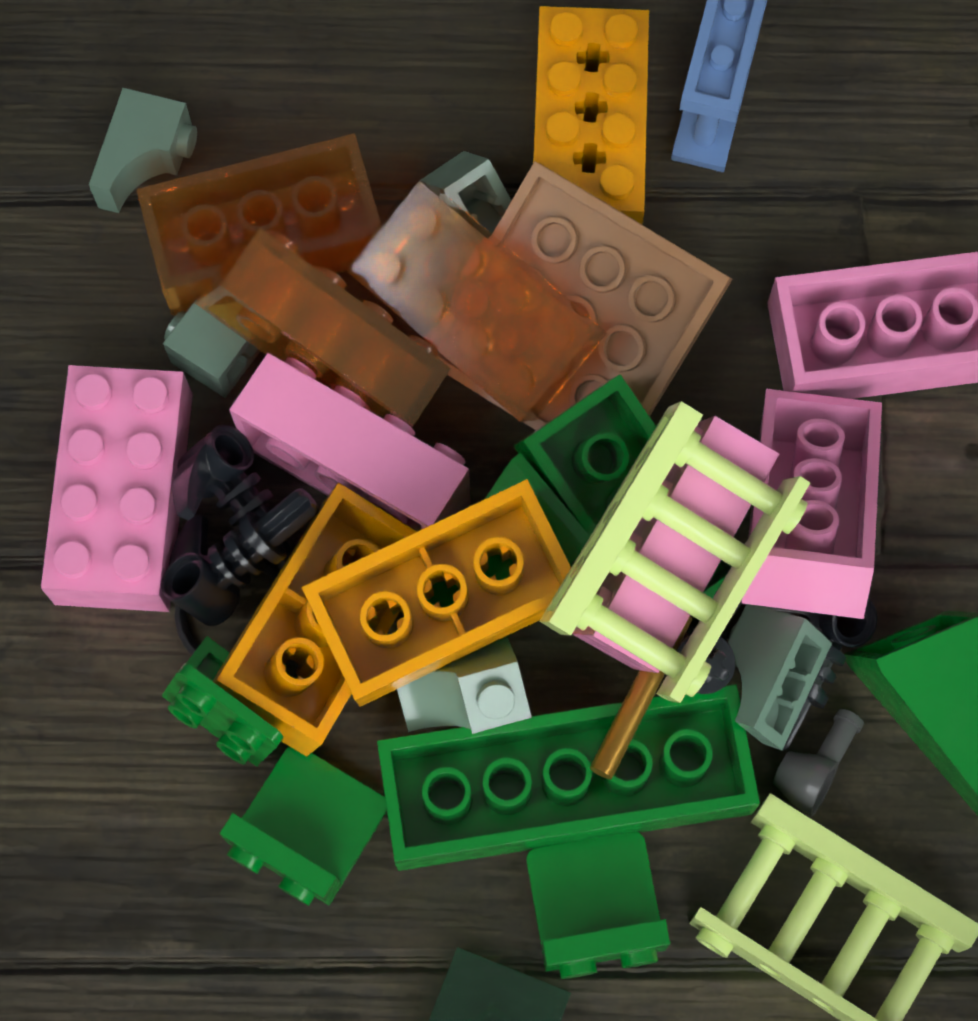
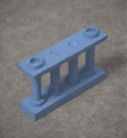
M707 0L679 110H683L671 160L724 172L767 0Z

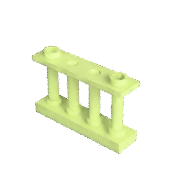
M682 401L669 406L539 621L561 635H572L576 627L583 631L587 627L592 628L666 674L667 676L656 694L666 700L681 703L685 694L693 697L704 684L711 669V664L706 662L707 657L781 532L789 534L802 518L808 503L801 498L810 485L809 481L798 476L784 479L779 488L775 490L699 442L701 435L694 431L703 414ZM685 463L764 512L745 544L667 496L669 489L664 487L662 483L674 464L682 467ZM654 517L732 566L713 599L635 551L636 543L629 538L641 518L650 521ZM609 572L615 576L620 572L626 574L700 620L681 653L602 605L603 597L596 593Z
M771 793L764 800L751 821L752 824L761 829L758 836L762 841L718 914L714 916L700 907L689 923L700 930L696 939L708 949L725 958L733 951L840 1021H903L941 953L948 954L951 949L958 953L972 947L978 936L977 922ZM792 849L813 861L810 869L814 874L769 950H767L737 929L782 854L789 855ZM846 882L866 895L863 903L867 907L822 983H819L789 963L834 887L841 888ZM899 915L919 928L916 936L920 940L874 1018L842 997L887 920L895 921Z

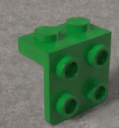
M206 636L189 660L182 665L161 696L170 702L168 710L179 721L194 729L201 725L218 738L216 742L217 747L230 759L243 765L249 761L257 767L279 745L284 737L275 727L213 682V679L230 653Z
M289 746L284 751L244 816L240 818L232 813L219 834L232 846L226 855L256 874H258L262 866L283 877L278 887L307 906L311 904L314 897L330 906L387 813L386 800L381 794L315 754L311 753L306 757Z
M639 832L538 847L528 853L526 863L546 972L559 969L561 979H568L597 973L596 963L620 959L622 968L658 962L657 952L665 951L670 945L666 919L660 920L644 837Z

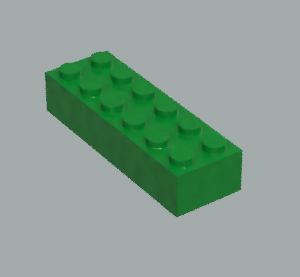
M737 684L725 686L711 694L696 693L693 697L685 694L681 703L666 700L661 696L653 697L612 779H606L594 773L590 766L623 702L532 716V718L473 734L471 729L461 727L377 741L394 862L397 870H408L521 852L538 847L630 832L640 833L752 815L759 806L760 801L746 730L735 722L741 704Z

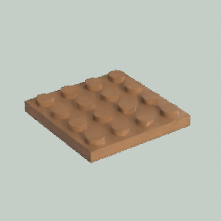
M534 161L422 354L421 359L535 430L619 374L622 375L645 411L651 416L733 279L544 165Z

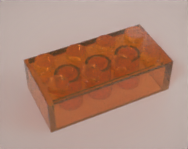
M355 133L136 189L160 285L172 316L181 311L187 312L196 299L205 305H215L246 297L255 291L265 279L279 287H284L387 260L384 232Z
M422 181L416 184L347 271L520 422L535 421L607 334L604 329L438 187Z
M259 228L231 250L196 301V305L264 354L270 353L284 362L287 357L297 359L308 366L316 374L315 380L332 390L337 385L351 390L365 402V409L382 419L386 414H390L403 420L409 426L415 425L451 369L437 359L439 352L432 344L415 335L406 336L391 325L393 318L386 310L370 301L362 303L344 290L346 283L340 276L323 266L314 268L297 255L299 251L297 246L279 232L270 230L267 233Z

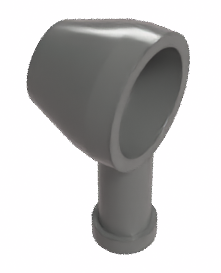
M839 709L833 718L834 724L817 754L789 751L783 758L774 777L773 785L793 806L810 816H813L821 806L834 780L841 759L855 734L860 733L864 726V721L849 710Z

